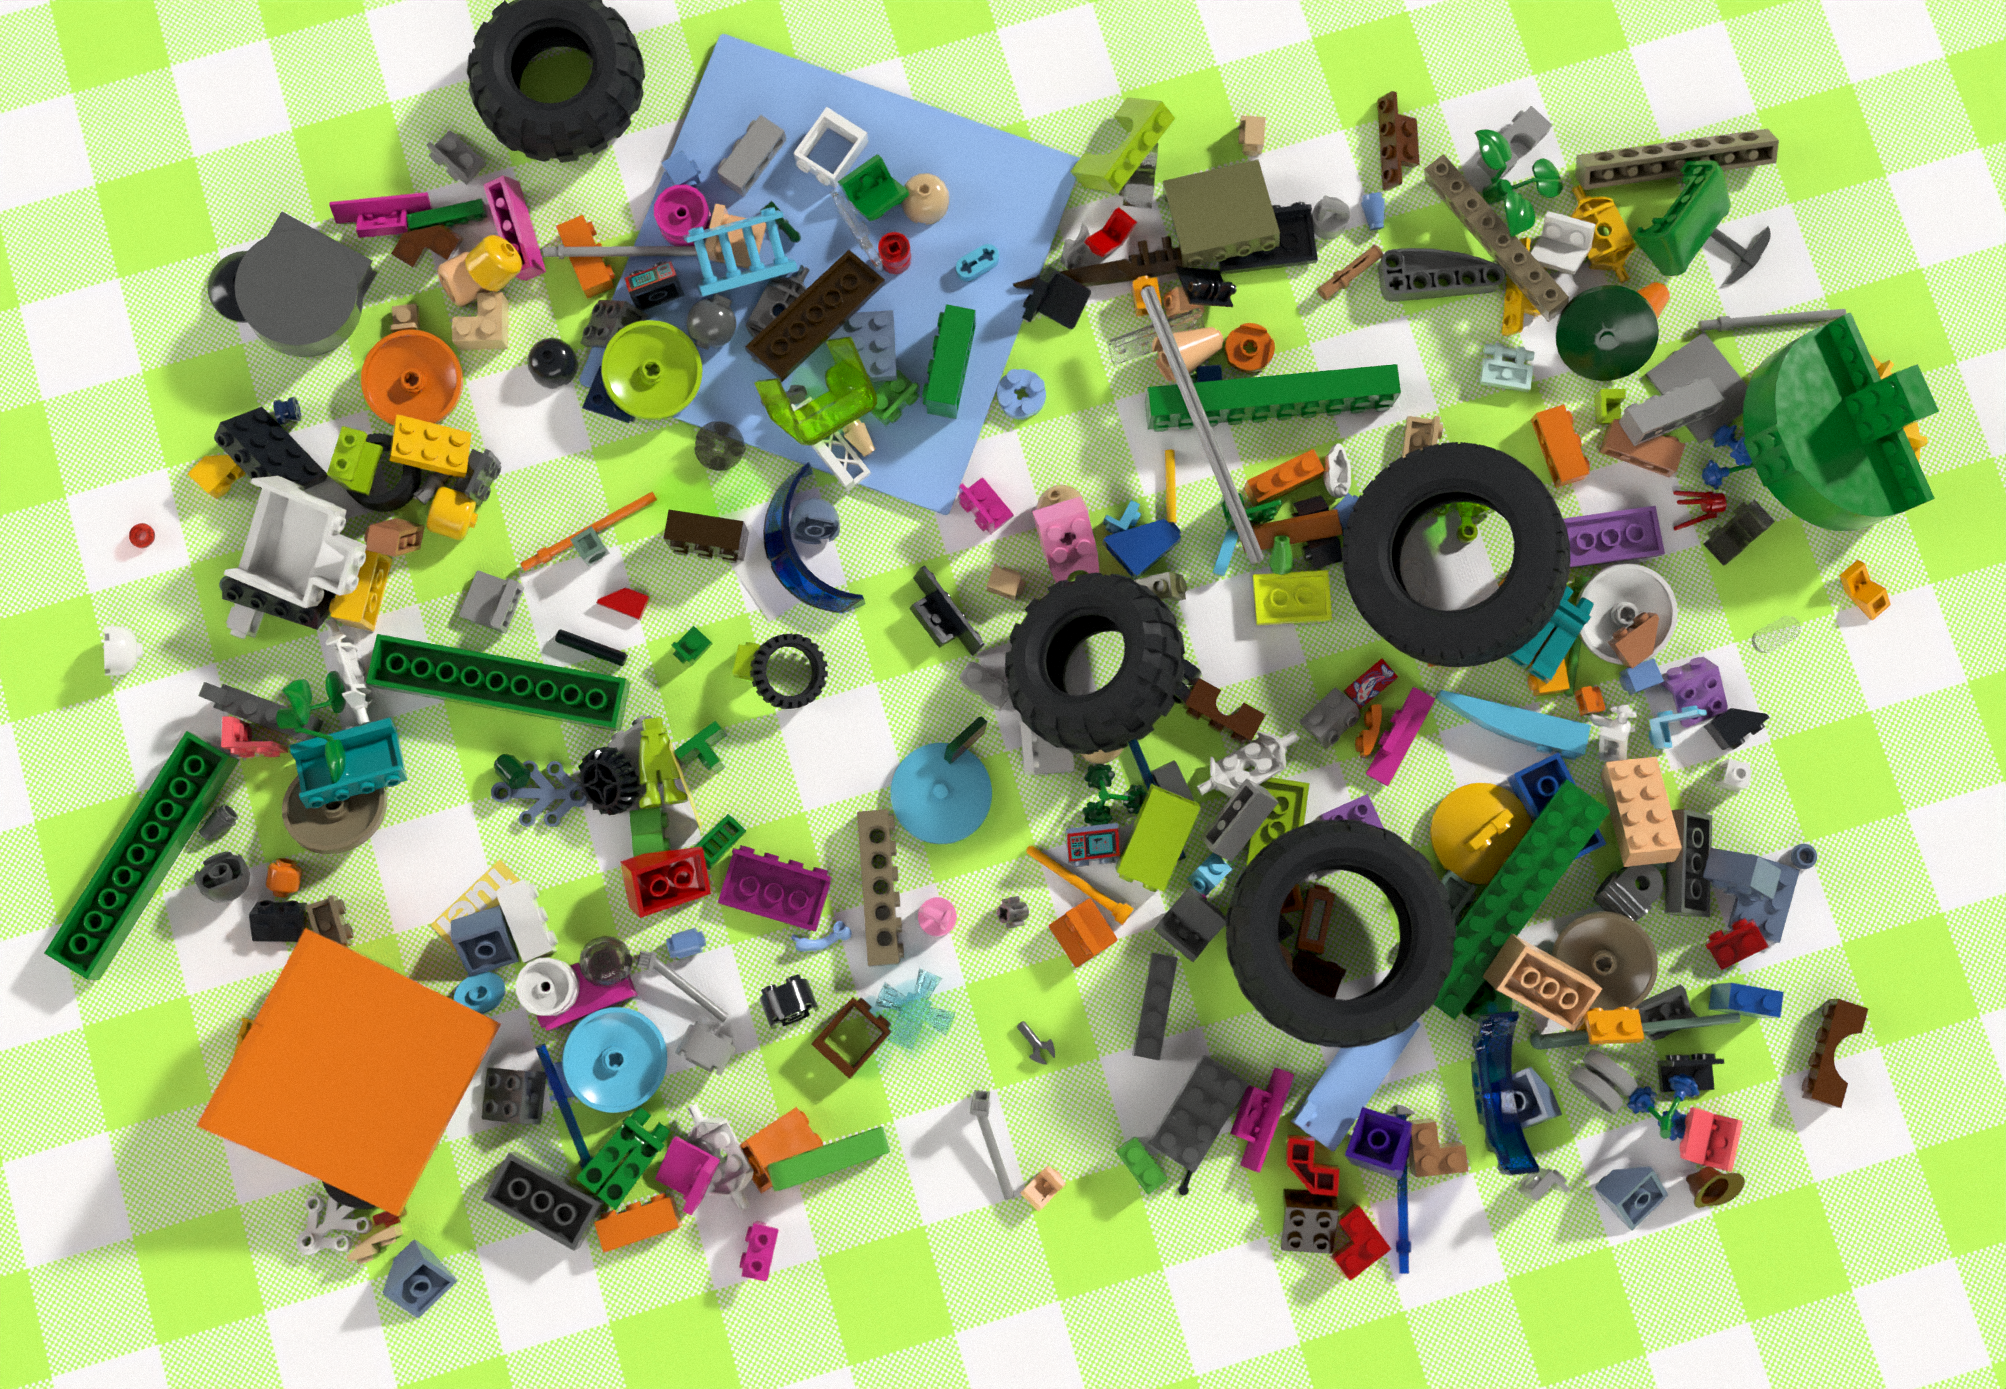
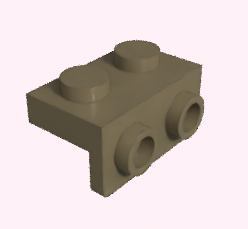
M330 895L327 899L306 905L313 932L344 946L352 945L351 938H354V933L350 923L346 924L343 914H346L347 911L342 899H338L335 895Z

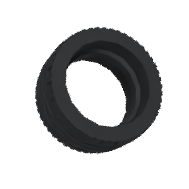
M373 433L367 435L366 442L382 446L383 451H390L392 436ZM403 464V474L399 483L391 491L382 495H365L350 490L346 491L356 502L367 509L377 512H391L404 507L414 497L413 493L419 489L421 483V468Z

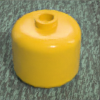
M489 235L467 254L465 265L469 275L478 285L488 291L497 292L519 274L522 268V261L517 250L507 240L497 235Z
M447 487L438 488L427 518L426 527L428 531L456 540L464 539L469 528H474L478 519V514L474 513L476 501L468 498L463 492Z

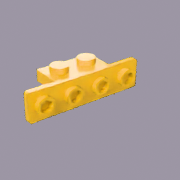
M1527 237L1519 239L1530 252V239ZM1506 275L1502 335L1507 337L1523 331L1524 313L1534 317L1541 316V314Z

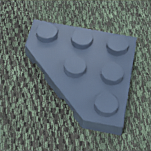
M893 310L856 312L824 342L827 347L830 346L838 352L839 356L851 366L857 367L871 382L897 381Z

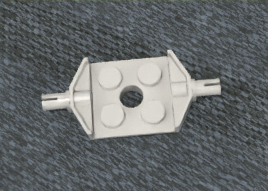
M334 618L328 619L325 623L330 635L326 641V646L333 645L334 649L338 650L336 651V657L340 665H344L346 674L343 675L345 684L348 689H352L342 693L353 711L356 712L359 725L370 723L366 709L368 708L367 705L374 698L369 697L372 690L366 684L365 671L357 656L358 648L354 645V640L346 637V635L339 631Z
M1257 731L1258 739L1223 759L1215 762L1214 758L1211 757V777L1208 781L1197 786L1199 793L1203 796L1215 788L1216 791L1220 790L1229 797H1232L1246 778L1259 785L1285 770L1286 747L1299 741L1297 735L1292 731L1283 738L1277 739L1275 736ZM1247 767H1255V769L1250 772L1244 771Z
M697 1103L690 1106L687 1110L694 1121V1126H692L685 1141L721 1160L711 1180L715 1190L709 1192L710 1195L732 1196L740 1211L746 1209L750 1205L743 1191L746 1190L745 1187L752 1179L754 1170L727 1119L723 1117H703ZM721 1149L726 1152L727 1160L721 1156Z

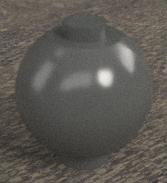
M714 293L711 299H703L693 305L687 316V329L689 335L696 339L695 345L708 350L710 346L718 348L727 344L732 339L736 331V317L730 308L731 300Z

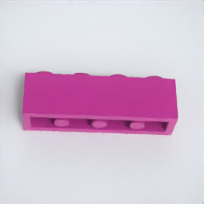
M503 175L484 184L498 236L512 244L521 257L522 268L515 278L528 281L545 273L546 269L520 182Z

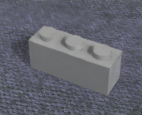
M762 115L756 121H751L742 140L738 139L735 142L730 156L724 158L718 166L717 173L720 181L743 197L786 142L785 131Z
M1246 778L1200 839L1213 853L1232 862L1279 802L1265 788Z

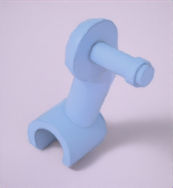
M838 921L834 924V932L824 938L814 940L807 938L799 939L796 934L792 935L791 938L796 942L795 948L797 951H817L829 947L839 939L848 940L852 935V931L842 921Z

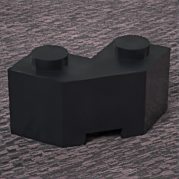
M1321 495L1292 503L1294 513L1291 514V518L1329 511V507ZM1337 536L1302 542L1303 558L1305 561L1310 562L1313 569L1342 561L1340 540Z

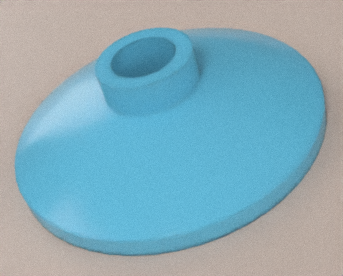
M491 972L467 977L456 988L454 1001L481 1014H485L501 1003L505 996V984L500 976Z

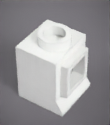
M234 603L235 607L231 608L226 621L227 627L231 629L230 634L245 639L246 635L255 638L264 612Z
M1733 759L1720 762L1719 767L1726 769L1724 780L1716 781L1715 787L1740 793V790L1746 789L1749 786L1752 774L1751 764Z

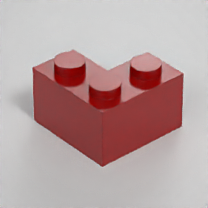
M1354 1203L1338 1216L1337 1224L1350 1241L1329 1257L1343 1276L1351 1281L1388 1253L1391 1247L1359 1205Z

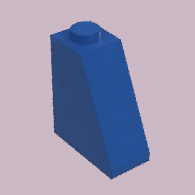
M1162 519L1106 536L1103 539L1102 545L1135 580L1139 579L1180 543L1181 536L1179 534L1181 531L1173 522L1168 523L1166 519Z

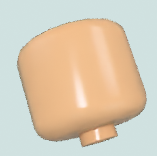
M463 252L440 264L437 268V274L445 292L451 301L459 307H464L476 301L478 293L490 292L478 285L469 275L465 265V259L469 252Z

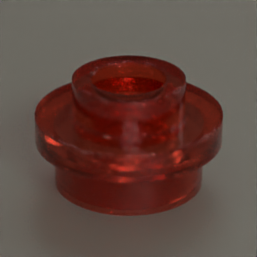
M136 524L130 529L129 540L138 548H147L155 540V531L148 524ZM146 532L145 539L140 540V535Z

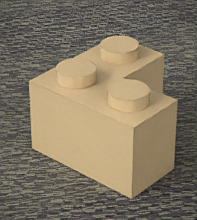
M503 292L478 293L477 317H452V342L459 350L508 349L509 301Z

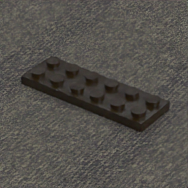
M848 250L745 346L746 352L783 382L885 285V279L852 251Z

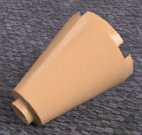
M1214 327L1173 333L1189 373L1221 350L1222 343L1224 342L1222 333ZM1157 336L1152 344L1153 352L1157 351L1159 359L1155 360L1156 365L1166 380H1174L1173 383H1176L1174 374Z

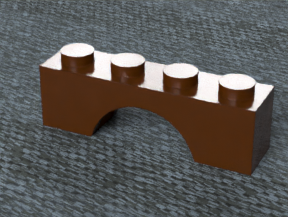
M1829 999L1822 1010L1824 1020L1822 1027H1819L1816 1032L1815 1041L1817 1045L1815 1052H1812L1809 1058L1810 1071L1808 1077H1805L1802 1083V1091L1804 1092L1802 1098L1831 1108H1842L1848 1083L1836 1070L1834 1063L1835 1050L1845 1037L1862 1033L1869 1008L1841 999Z

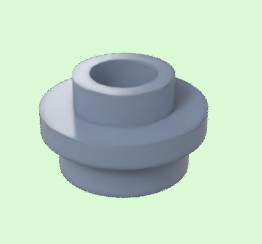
M1809 844L1796 845L1791 851V861L1797 868L1809 869L1817 861V852ZM1801 852L1806 854L1807 858L1805 861L1800 859Z

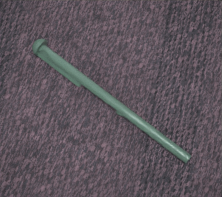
M1738 1012L1641 1024L1643 1032H1647V1035L1661 1031L1741 1023ZM1587 1029L1541 1035L1539 1030H1536L1530 1036V1044L1537 1050L1590 1044Z

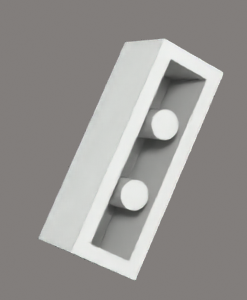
M523 879L495 891L523 963L528 964L533 960L557 952L555 945L558 944L553 930H548L546 921L549 919L544 907H539L536 898L539 897L534 883L530 884L529 881Z

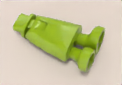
M662 717L643 719V731H640L639 778L640 785H646V793L639 800V807L645 809L663 805L658 783L662 782L664 804L673 805L688 802L687 794L679 790L675 784V780L681 778L669 748L670 739L668 734L665 733L667 728H663Z

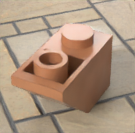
M1643 612L1633 619L1634 623L1627 628L1622 627L1613 633V639L1608 644L1625 667L1633 669L1653 654L1659 617L1656 613Z

